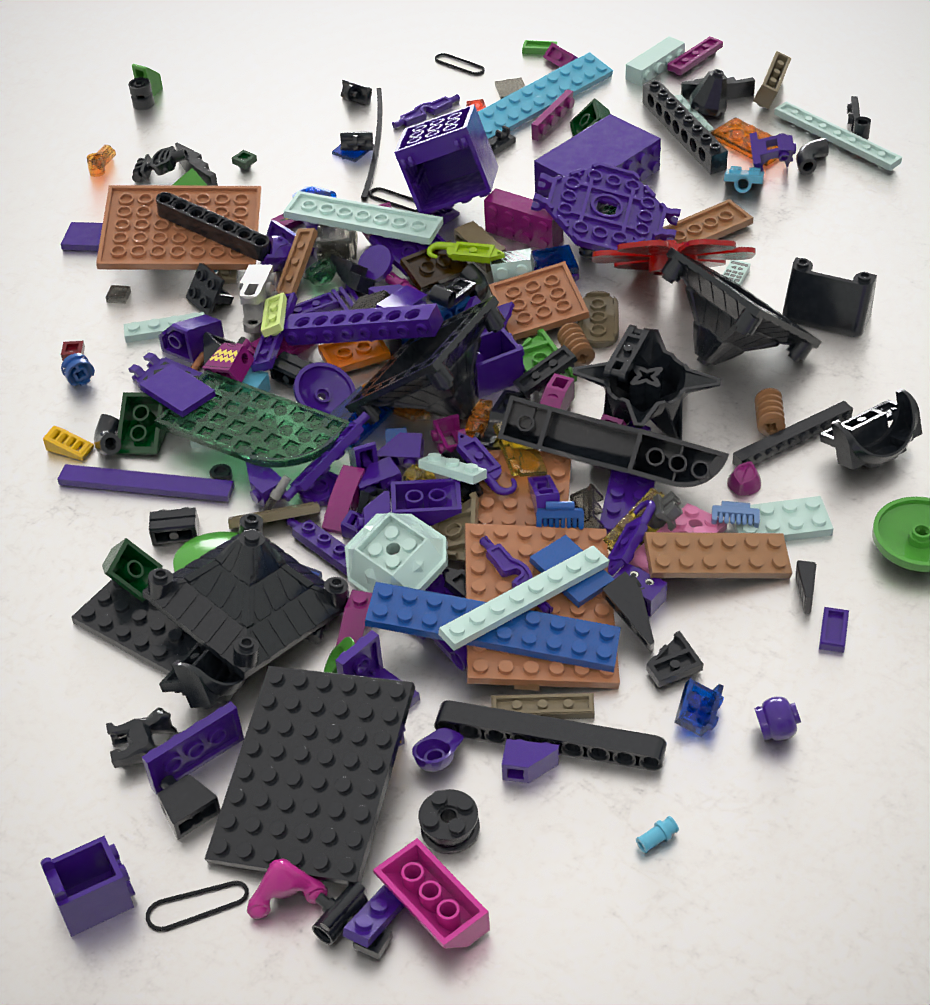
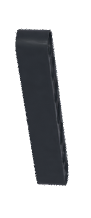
M162 192L156 196L157 211L161 218L257 261H264L265 257L270 254V242L266 235L174 194Z

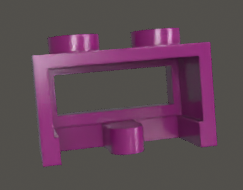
M456 414L433 420L434 430H431V437L434 443L438 442L439 454H442L444 450L452 453L458 444V432L466 435L465 429H460L459 415ZM452 436L455 444L448 445L445 438Z

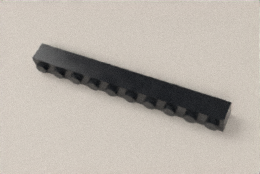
M846 401L833 405L734 452L732 463L736 467L749 461L754 465L832 428L831 423L836 420L842 423L852 418L853 407Z

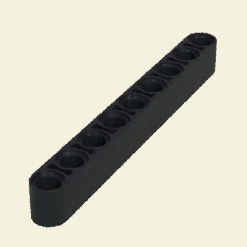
M451 700L441 703L434 723L436 730L440 728L452 729L462 734L466 739L501 745L506 744V739H522L538 743L548 742L559 745V755L651 771L662 768L667 746L665 739L657 735Z

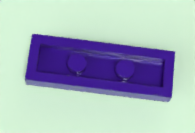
M384 884L347 923L343 929V937L368 948L405 906Z

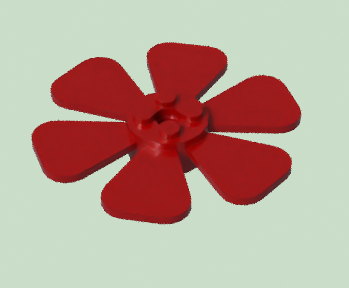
M695 239L676 243V240H647L617 245V250L595 251L592 253V262L614 263V268L649 270L651 275L663 276L661 270L669 259L666 254L670 247L707 267L726 265V260L752 259L756 255V248L736 247L735 241Z

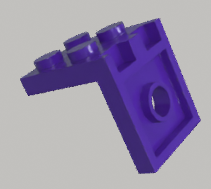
M373 630L359 638L352 647L342 652L335 660L338 674L402 681L383 668L380 638ZM416 690L414 691L410 708L420 700V694Z

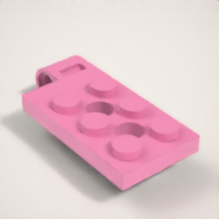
M687 503L682 508L683 514L675 519V529L670 531L666 523L656 532L723 533L727 529V524L724 523V520L723 523H719L718 518L717 524H712V514ZM643 543L634 552V557L630 564L649 573L645 545Z

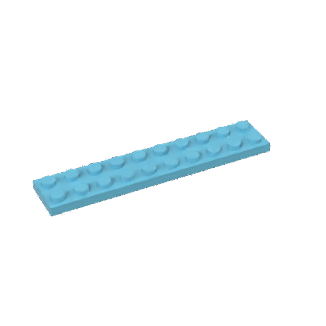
M588 52L478 111L487 138L495 136L497 129L502 131L503 125L508 127L510 131L540 116L567 89L573 91L574 97L611 77L614 70L591 52Z

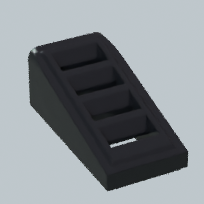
M798 560L795 578L804 613L810 614L817 564H815L816 562Z

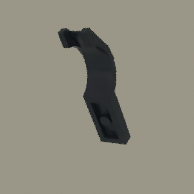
M504 389L490 411L488 424L483 436L481 437V434L476 432L473 437H477L485 446L501 447L505 440L498 439V434L510 395L525 399L521 392Z

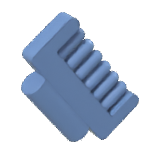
M722 501L721 506H712L711 523L717 524V518L719 523H723L724 517V523L728 524L730 517V523L734 524L736 517L737 525L741 524V518L742 524L746 525L748 518V525L751 526L753 524L755 528H758L760 510L750 508V503Z

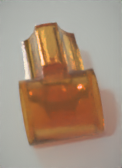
M105 144L97 153L87 155L89 175L99 177L105 174V166L116 156V151L111 145Z

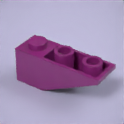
M554 373L545 387L540 403L567 411L575 398L574 378Z

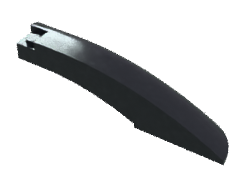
M510 395L498 434V439L623 474L682 488L698 486L711 480L721 471L729 456V453L644 429L592 418Z

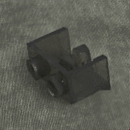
M592 483L587 488L571 494L570 501H574L575 508H583L584 528L605 529V526L596 517L603 513V509L598 502L604 500V496Z

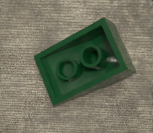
M123 392L117 433L121 441V448L116 455H158L170 423L171 409L144 392Z

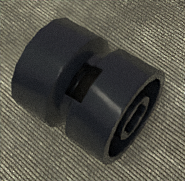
M145 77L130 80L128 87L133 108L146 110L154 106L155 102L150 80Z

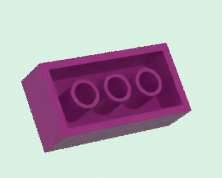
M495 188L484 199L486 232L551 253L564 240V231L546 209L543 208L540 211L531 210L532 203L534 202L533 199Z

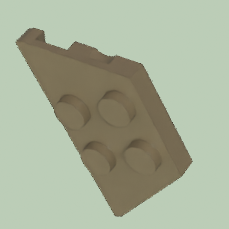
M476 492L469 494L471 499L461 504L462 513L431 525L433 529L444 535L447 539L448 560L465 562V523L478 524L479 497Z

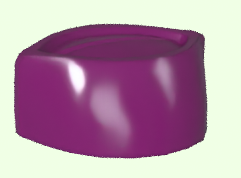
M749 461L738 465L731 472L727 479V485L738 496L752 495L760 490L761 478L754 464Z

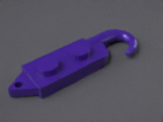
M458 432L456 451L466 463H473L487 470V478L484 481L496 494L507 496L514 493L517 488L516 480L511 478L512 486L509 488H503L497 483L496 480L499 479L502 473L501 465L478 438H472Z
M645 500L641 502L634 510V514L637 515L646 507L642 516L625 525L607 558L609 560L608 573L611 576L623 565H627L632 561L634 552L643 541V536L648 529L647 525L655 512L656 505L654 501Z

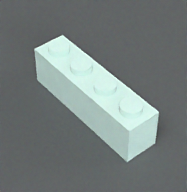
M671 36L666 37L625 64V79L640 86L665 71L669 62L685 52V42Z

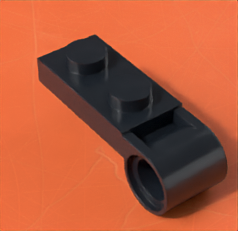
M851 96L850 103L846 104L847 124H850L852 133L868 140L871 119L860 116L858 96Z
M457 277L445 287L435 284L430 291L429 301L450 309L474 292L476 283Z

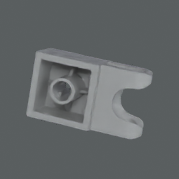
M249 264L240 282V303L243 305V328L246 333L261 332L265 299L278 294V291H275L277 275L273 273V265ZM252 321H258V323L251 325Z

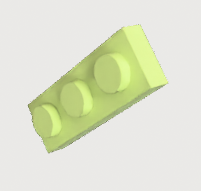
M284 292L265 299L261 332L264 338L270 335H278L284 329L287 297Z

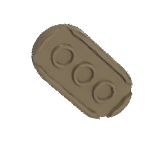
M604 291L589 292L583 297V300L589 311L590 318L578 321L577 324L581 327L592 348H606L613 345L619 338L618 300L615 297H611L610 293Z

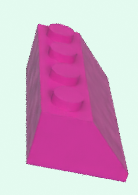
M418 838L373 869V873L444 949L468 947L490 931L488 910Z

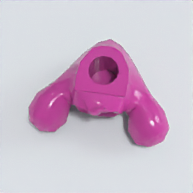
M277 859L270 863L260 885L249 899L247 913L254 919L267 917L271 911V899L288 898L299 891L303 892L307 902L317 904L315 902L316 898L320 893H324L327 896L328 889L322 881L309 876L287 859Z

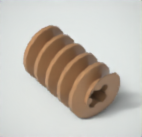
M567 323L560 328L557 340L561 346L565 345L577 357L578 361L574 363V367L592 363L595 359V352L581 327L577 323Z
M766 388L761 390L755 396L754 401L758 431L768 437L786 427L781 392L777 389Z

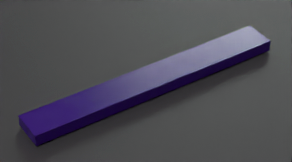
M70 464L64 465L57 479L59 485L222 502H229L235 487L234 481Z

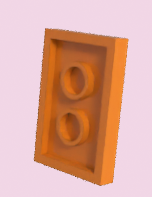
M383 340L318 345V351L323 361L339 367L344 372L391 358V353Z

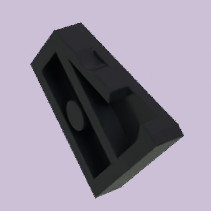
M677 631L674 634V639L668 645L665 644L659 650L658 655L650 659L646 670L659 688L703 671L704 664L683 634Z

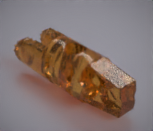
M480 399L473 408L466 422L465 431L467 436L473 438L476 432L480 434L484 432L493 407L492 400Z

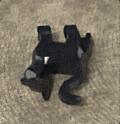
M158 707L144 718H134L118 726H115L112 722L106 723L107 733L111 737L113 747H120L127 743L129 745L126 750L115 749L110 751L111 762L114 768L143 763L142 756L158 747L153 740V734H172L167 739L168 741L174 735L181 733L177 732V728L172 725L170 712L168 713L163 708Z

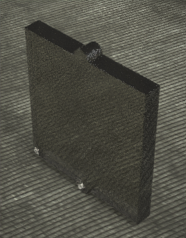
M522 77L494 81L500 99L526 86Z

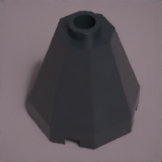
M714 69L706 74L690 95L689 103L691 108L695 109L696 106L701 114L715 117L719 116L720 113L722 115L725 114L727 109V77L722 70Z

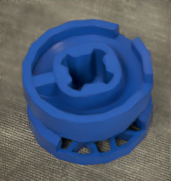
M81 353L69 355L61 364L62 374L73 386L86 385L91 381L90 378L95 373L93 365Z

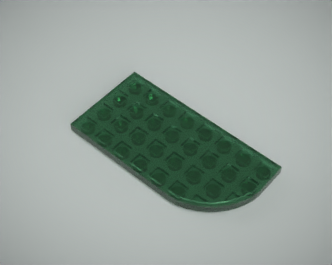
M205 370L197 379L214 389L215 397L184 417L167 408L155 420V425L159 429L250 464L269 468L296 466L321 457L325 451L329 452L334 447L336 439L350 423V421L209 370Z

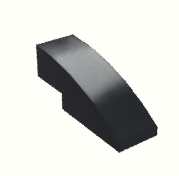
M331 254L330 258L333 267L341 280L351 289L369 295L368 289L375 286L376 280L366 276L368 268Z

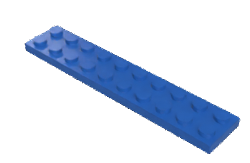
M375 582L365 618V626L444 641L438 635L440 627L487 602ZM528 610L466 645L614 673L621 627Z

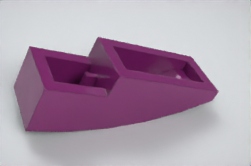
M343 465L325 512L322 529L326 532L342 535L341 522L349 510L356 511L358 507V485L365 473L364 468Z

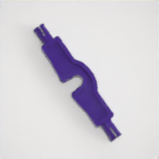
M459 94L449 98L443 96L432 102L421 103L414 110L400 115V119L392 122V126L397 129L403 125L409 127L424 121L427 118L426 112L438 115L452 108L453 103L460 101Z
M487 536L480 539L479 543L487 550L486 558L494 565L502 577L518 575L512 581V589L533 578L528 566L522 561L514 559L501 544L494 545ZM546 601L537 605L543 613L551 614L553 612V607Z

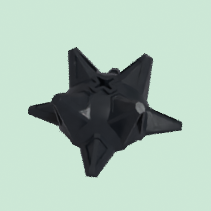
M651 329V338L642 349L629 372L626 382L618 381V378L615 377L611 379L603 377L604 368L608 362L574 367L573 375L604 388L605 403L603 414L622 419L626 425L632 421L636 428H643L651 420L666 436L682 440V411L685 397L692 392L715 388L721 385V378L690 369L687 364L677 359L674 353L667 351L658 329Z

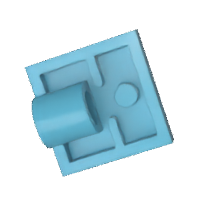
M731 166L724 174V181L734 182V187L738 192L746 193L750 190L752 183H763L765 171H761V168L757 167L742 170L741 166ZM746 179L749 185L746 188H742L739 186L738 181Z

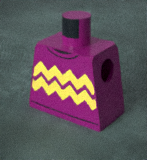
M240 337L236 344H222L202 369L214 382L241 385L254 361V357L248 351L251 342L245 337Z

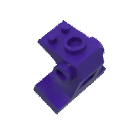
M757 132L749 134L754 167L761 168V171H764L763 165L765 162L775 158L785 162L786 167L789 166L790 162H793L792 156L796 153V143H793L792 135L781 133L776 136L759 139ZM778 146V148L767 150L768 147Z

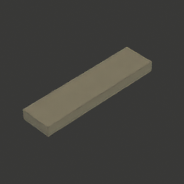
M317 501L254 512V514L259 515L265 523L320 513V506ZM243 515L229 517V529L238 528L240 518Z
M593 693L491 695L492 708L557 719H595Z

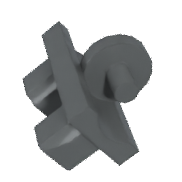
M672 491L663 498L656 494L653 497L656 509L648 526L659 529L667 523L668 529L672 531L676 528L675 519L683 514L679 506L681 501Z

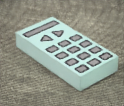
M731 260L723 275L741 285L750 270L751 263Z

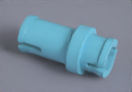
M668 816L663 821L658 820L655 822L652 829L637 837L636 843L642 852L647 853L662 841H669L672 835L679 831V827L675 820Z

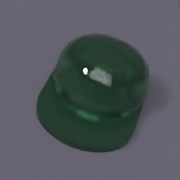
M322 258L312 264L302 277L309 280L313 285L322 287L333 280L337 270L329 258Z

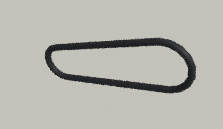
M231 881L160 899L148 907L146 922L154 930H169L244 902L249 894V889L242 881ZM232 885H240L245 891L243 897L237 901L167 926H155L150 920L152 909L161 903Z

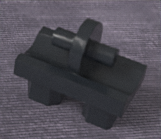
M342 79L340 96L346 100L368 104L369 98L372 97L373 89L348 79Z
M373 131L340 132L341 151H368L374 149Z

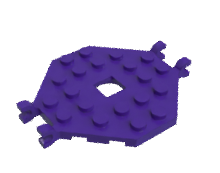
M598 162L592 164L591 168L585 170L580 168L571 171L569 175L564 177L561 175L551 177L545 173L540 174L537 189H551L548 198L537 193L534 194L531 210L540 211L543 208L546 209L576 246L595 251L617 250V245L623 243L659 239L664 241L674 240L673 238L676 236L677 230L664 229L663 225L666 218L670 224L677 226V217H680L681 209L668 208L663 202L660 203L655 198L656 194L648 185H644L640 181V176L634 171ZM598 202L617 207L615 214L606 215L600 213L596 209Z

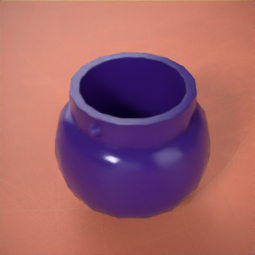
M774 696L763 701L762 706L754 708L765 741L770 739L784 741L796 734L797 724L801 723V719L795 702L790 704L787 698Z

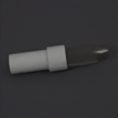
M283 475L276 488L270 493V497L262 511L272 509L277 501L281 499L284 490L291 481L288 476Z

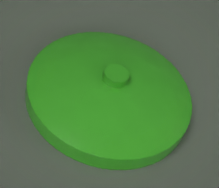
M917 496L900 498L883 506L875 516L872 530L873 541L880 553L892 563L913 571L930 572V498Z

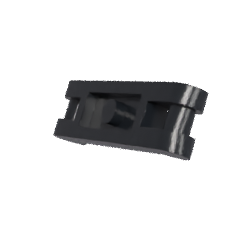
M630 324L606 364L603 377L609 379L615 377L618 378V381L626 382L629 372L646 342H649L652 330L648 328L638 329L637 326Z

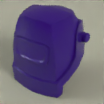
M272 236L269 238L270 254L265 257L264 261L260 262V265H273V272H280L284 269L292 244L282 236Z

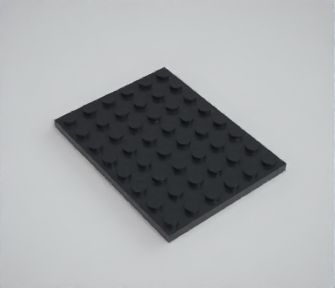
M268 666L204 859L212 864L267 872L270 863L274 860L287 859L309 876L321 881L354 885L356 882L361 883L414 695V683Z

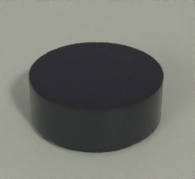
M217 464L209 471L210 479L231 481L233 477L231 467L227 464Z

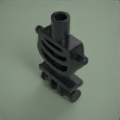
M174 146L158 150L152 158L149 154H146L145 158H138L133 169L132 180L140 182L141 177L149 180L152 170L158 176L173 171L177 162L189 158L188 151L185 148L176 151Z

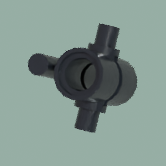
M356 882L354 885H348L337 899L333 897L328 898L324 893H320L316 898L315 902L323 908L324 914L312 926V930L325 944L332 945L343 933L347 923L368 902L366 895L363 893L365 887L362 883Z

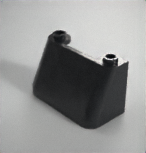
M795 257L782 314L798 325L849 337H859L863 334L872 315L877 275L863 271L857 273L853 280L814 272L813 263L810 260Z

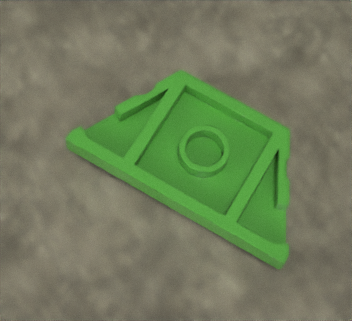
M543 328L537 330V335L533 339L529 337L522 344L525 352L523 356L524 373L558 349ZM571 367L564 370L565 374H560L574 378V382L577 381V376L573 375V368Z

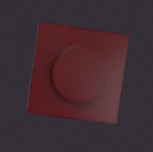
M84 340L63 342L61 350L62 361L74 353L84 354Z

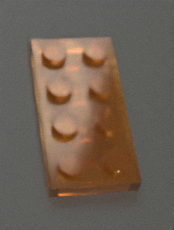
M736 117L711 131V134L721 144L751 159L753 157L749 134L757 132L759 139L772 136ZM778 146L768 147L767 150L778 148ZM779 158L770 159L764 165L768 166Z

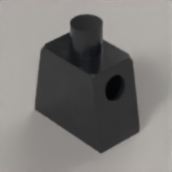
M168 775L161 780L160 786L163 790L158 793V799L162 811L178 840L220 813L221 809L217 796L193 776L186 775L177 781L173 775Z

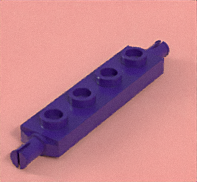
M362 412L356 420L349 423L290 484L291 487L282 495L283 498L290 502L300 491L305 492L312 489L316 484V479L319 476L325 475L330 470V465L344 456V450L360 439L359 435L364 431L362 426L370 419L369 415Z
M294 517L288 518L286 524L292 528V536L347 575L345 544L311 520L300 523Z

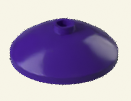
M324 362L312 363L302 368L297 374L293 385L294 396L299 406L310 416L323 421H335L347 416L349 411L345 406L356 395L354 383L347 373L335 365Z

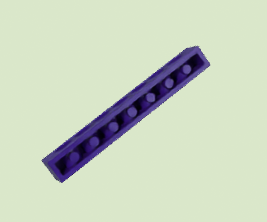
M437 303L290 314L281 332L288 346L435 337L444 320Z

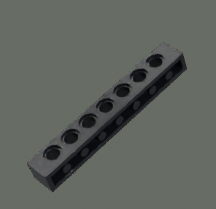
M659 80L643 84L642 103L710 175L727 170L728 150Z

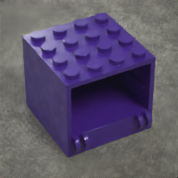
M475 104L405 128L394 151L419 213L432 215L439 209L447 210L452 208L454 204L460 202L465 204L474 197H486L492 192L499 166Z

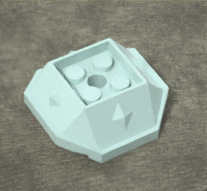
M391 512L376 514L345 546L348 582L356 590L373 593L375 582L425 591L448 566L447 539L444 535L412 514H396Z

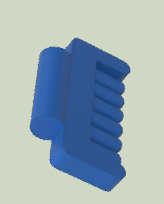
M546 501V508H538L536 510V527H542V518L544 527L548 526V518L549 527H554L555 518V527L559 528V518H561V528H565V518H567V528H571L572 518V527L577 528L578 518L579 529L584 528L583 508H575L574 501Z

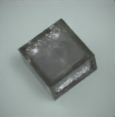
M318 224V234L316 237L318 261H331V254L350 261L357 260L358 231H348L342 228Z

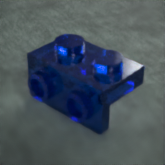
M690 678L685 683L674 723L700 737L709 729L713 730L719 719L716 715L724 700V696H722L724 686L718 684L712 690Z

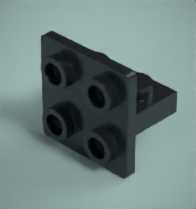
M199 263L186 298L206 315H211L215 304H232L234 299L231 294L222 288L225 280L204 263Z

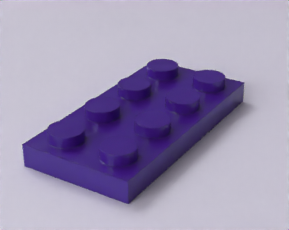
M611 470L598 529H606L607 542L616 543L625 525L642 516L646 507L637 515L634 514V510L641 502L653 500L656 482Z
M232 702L219 707L215 712L195 722L186 730L174 735L170 740L142 756L151 789L156 795L163 790L160 782L164 777L173 775L178 781L244 740L238 710Z

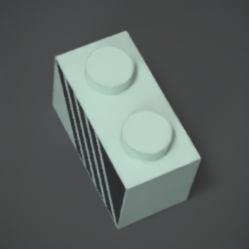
M531 248L504 252L505 258L491 261L494 283L534 271Z

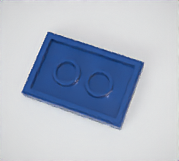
M564 535L530 556L529 562L540 573H543L583 550L567 535ZM603 569L564 590L562 593L579 608L602 593V589L611 583L614 578Z

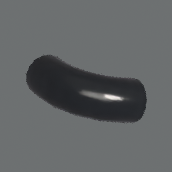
M826 138L810 141L799 149L796 155V163L801 174H811L817 167L815 159L828 156L829 146Z
M470 263L462 270L460 277L476 283L475 291L469 296H477L482 301L487 296L489 285L485 275L473 263Z
M101 414L94 434V445L100 454L109 456L116 454L120 450L121 441L117 436L119 419L108 414Z

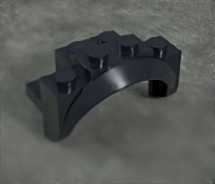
M901 388L895 391L897 402L888 399L842 423L839 420L832 422V428L819 433L820 442L835 447L837 461L840 465L849 469H858L862 465L868 468H877L882 463L895 459L899 454L907 451L906 447L914 438L923 434L920 411L914 397L908 391ZM888 421H892L890 427L888 426Z
M197 642L182 660H176L172 664L173 669L159 685L162 692L182 693L183 696L185 695L190 708L208 709L217 702L225 703L231 700L233 694L244 685L247 678L244 680Z

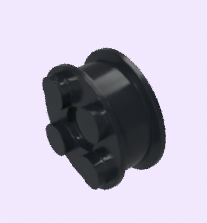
M454 789L435 791L424 800L419 809L418 819L421 826V836L426 845L437 852L446 854L461 852L470 847L479 835L480 822L477 805L473 798L462 791Z

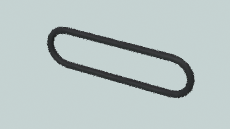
M439 53L435 56L437 62L470 74L478 75L485 71L482 65L448 53ZM442 55L449 56L480 67L482 71L472 72L438 60L437 57Z
M376 187L369 191L370 197L374 199L383 201L385 203L390 202L391 205L412 212H418L417 209H412L372 195V192L375 190H383L413 200V198L410 196L382 187Z

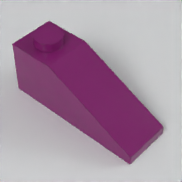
M358 590L351 591L344 609L336 646L345 637H351L356 643L359 638L371 631L372 627L365 626V618L372 593Z

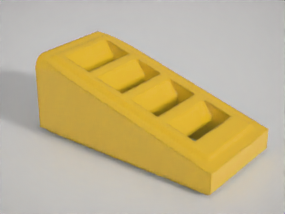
M53 426L43 437L47 451L81 461L94 448L93 443L57 426Z

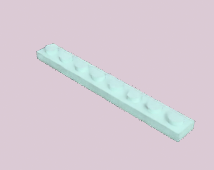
M787 101L775 108L774 115L821 138H826L827 141L838 145L840 148H844L886 170L891 171L902 163V156Z
M591 546L439 628L438 635L455 651L607 568L609 560L595 546Z

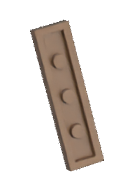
M300 228L297 230L276 288L278 294L283 292L284 294L297 293L318 234L315 228Z

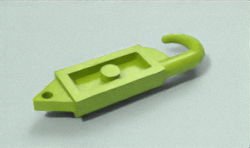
M456 241V243L435 242L427 248L428 256L435 259L438 256L432 252L437 249L447 250L449 258L463 262L490 264L491 261L505 258V253L491 244Z

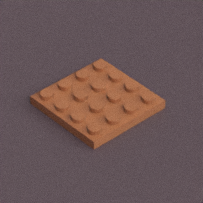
M565 261L489 284L491 295L495 296L499 301L498 306L513 302L515 305L505 327L506 331L512 334L514 340L535 335L537 330L542 328L548 331L564 326L567 323L590 318L589 311Z

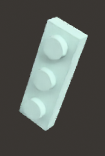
M429 453L428 456L419 459V469L472 485L487 478L486 469L480 468L473 463L459 462V459L442 457L439 453Z

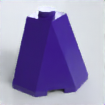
M204 314L173 323L158 336L163 352L193 364L199 354L204 352V333L208 332L223 338L224 332L221 320Z

